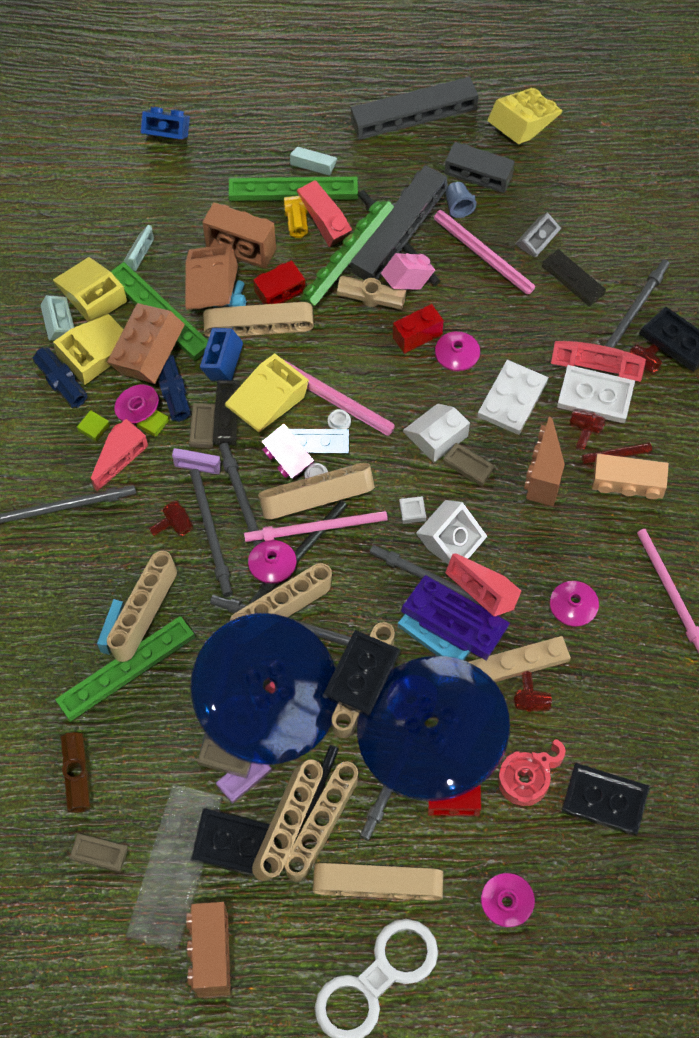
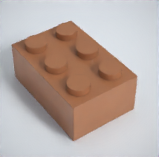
M213 202L202 222L206 247L232 244L236 259L266 269L276 251L274 223L268 219L250 215L245 211L241 212L227 205Z
M137 303L107 363L124 376L155 384L185 324L169 310Z
M224 902L191 904V913L186 915L187 930L192 935V940L187 941V953L190 961L193 962V968H188L189 986L191 985V990L196 992L198 998L231 995L228 912Z

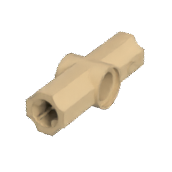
M341 276L338 282L337 295L361 300L368 307L383 305L402 310L405 303L406 290L393 289L391 286L382 285L375 278H368L364 281Z

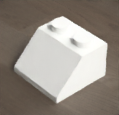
M436 404L406 427L403 432L434 463L449 452L455 443L459 444L468 437L470 422L456 408Z
M445 500L416 533L427 549L447 564H449L454 553L468 559L487 537L463 502Z

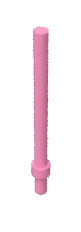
M382 511L278 528L268 526L263 527V530L245 532L244 537L245 542L263 539L265 541H272L276 537L387 521V512Z
M642 529L637 534L687 630L686 635L689 641L694 643L699 653V627L695 626L646 529Z

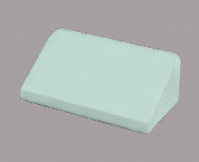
M297 147L290 155V165L329 176L337 162L336 157Z
M150 225L138 235L123 261L133 271L137 270L154 241Z
M46 295L41 303V310L48 339L56 340L71 328H74L67 297Z

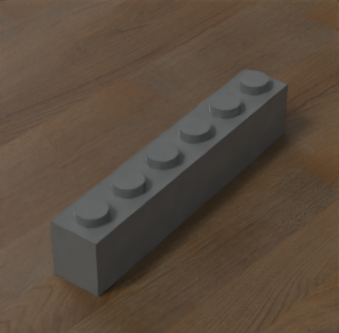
M470 77L457 79L351 107V122L358 139L361 140L476 110L478 106V93Z
M426 165L421 171L416 172L409 187L403 189L398 201L392 204L394 206L392 211L351 260L353 274L364 280L368 278L379 279L381 277V272L394 254L401 251L448 189L447 176Z

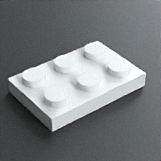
M507 360L478 411L477 417L520 435L549 377Z
M568 365L557 408L625 424L635 380Z

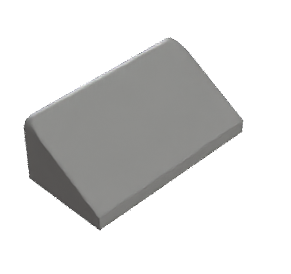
M547 212L538 217L515 244L533 257H537L560 231L561 227Z

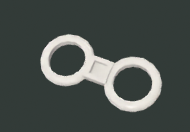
M410 919L391 922L382 929L376 938L374 947L375 961L359 977L345 975L335 977L327 982L318 993L315 1004L316 1020L323 1032L331 1038H363L368 1035L378 1021L380 1012L378 998L394 982L402 984L419 982L427 977L435 967L438 948L436 939L429 928L419 921ZM399 931L415 932L422 937L426 944V960L415 971H398L386 959V943L392 935ZM339 988H356L364 994L368 1001V1016L364 1023L356 1029H338L327 1017V1000Z

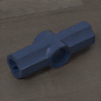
M42 347L37 350L36 354L32 357L33 361L45 375L50 387L55 392L58 391L71 408H78L83 405L88 398L87 393L75 380L70 368L65 363L62 364L49 347Z
M169 355L159 375V385L163 399L166 400L171 420L180 422L191 416L190 408L185 397L186 391L182 376L178 373L174 356Z

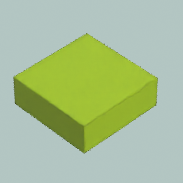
M90 410L77 426V430L97 442L110 426V423L107 419Z
M155 410L151 416L136 423V425L141 430L157 437L168 423L169 418Z

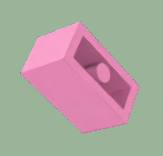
M395 253L381 274L393 289H421L435 269L430 264L429 258L423 254Z

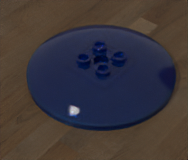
M269 613L241 616L221 626L207 639L200 649L191 675L190 688L193 708L206 735L221 750L232 757L257 765L286 763L312 750L330 729L332 716L338 704L323 698V693L336 668L324 644L313 632L297 621L285 616ZM265 680H271L274 683L275 690L273 693H268L264 690L263 682Z
M446 656L417 658L392 669L370 717L360 714L357 724L359 749L366 766L373 776L394 793L420 801H441L455 798L479 786L495 771L501 762L510 737L508 707L501 690L494 680L475 665L461 659ZM430 717L438 719V723L434 727L425 726V721Z

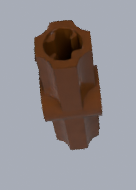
M76 732L66 733L64 736H61L67 811L69 813H82L91 809L83 733ZM73 769H82L78 776H70Z

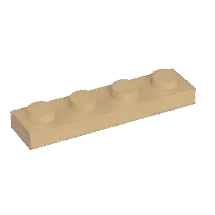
M563 636L491 655L487 661L483 658L469 661L468 667L476 688L570 662L571 657Z

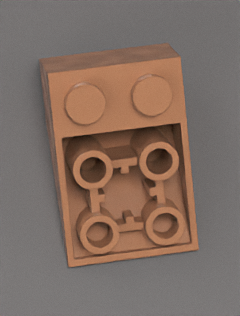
M232 244L189 250L186 259V310L230 304L238 269Z
M549 417L547 424L541 425L539 439L534 448L533 459L528 468L524 489L528 490L526 499L554 507L565 463L553 419Z

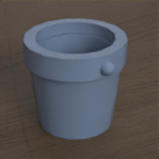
M454 182L448 186L445 196L450 211L449 215L455 218H462L471 214L476 208L475 195L470 194L462 182Z

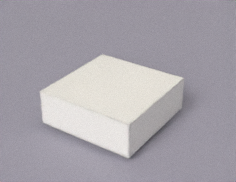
M423 496L399 499L403 524L426 521Z

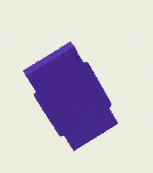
M427 575L422 578L401 609L402 613L418 621L419 625L463 651L469 650L486 661L510 622L499 616H493L485 608Z

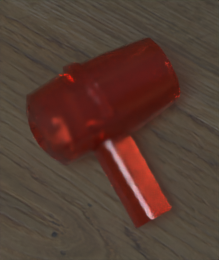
M637 344L629 351V353L645 358L644 370L652 374L656 373L662 364V360L654 355L661 349L654 344L648 348H643Z
M574 409L570 418V425L582 430L576 444L577 449L585 450L591 433L600 434L605 426L604 417L595 414V412Z
M173 501L162 509L165 518L149 528L152 535L155 536L171 526L178 536L181 537L191 532L193 525L186 513V509L178 501Z
M523 672V690H517L514 695L515 708L527 712L549 711L552 704L551 693L534 690L532 672Z

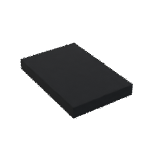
M664 307L641 328L639 332L641 336L692 372L699 368V329L671 309Z
M355 630L323 693V698L370 717L401 649Z
M575 763L561 813L637 836L650 786Z
M203 808L190 861L254 876L252 871L253 863L270 824ZM264 861V869L269 873L271 865L269 862Z

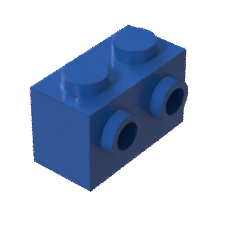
M151 107L150 110L142 112L141 133L176 139L187 138L190 116L184 115V111L171 110V113L163 112V108Z
M212 328L200 365V369L211 381H232L243 341L232 328Z

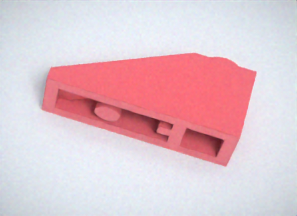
M316 180L297 189L298 195L329 247L344 240L351 233L352 228L342 211Z
M127 419L121 424H116L109 433L92 473L91 481L97 492L148 447L146 435Z
M457 553L452 554L445 573L493 616L514 610L521 594V590L505 576Z

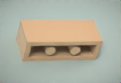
M597 454L594 464L592 489L602 493L616 492L622 493L625 496L638 495L645 496L648 499H663L667 489L669 463Z

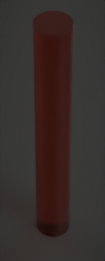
M644 443L582 455L583 464L595 462L597 454L625 457L652 452L651 443Z

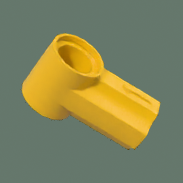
M300 196L284 197L285 215L288 217L290 236L303 238L304 235L308 234L307 209Z

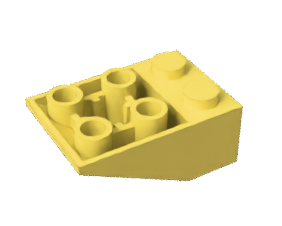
M530 88L497 99L487 121L517 144H521L531 140L562 113V110L557 107L555 102L543 97L540 91Z
M90 257L53 279V282L87 322L105 316L127 302L124 286L109 270Z
M109 314L71 328L53 342L56 355L86 385L111 366L107 361L124 329Z
M273 354L253 371L228 399L225 406L257 432H261L304 399L309 380L278 355Z

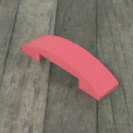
M555 341L551 364L565 367L576 365L619 374V377L639 382L642 380L646 362L645 358L623 350L573 341Z

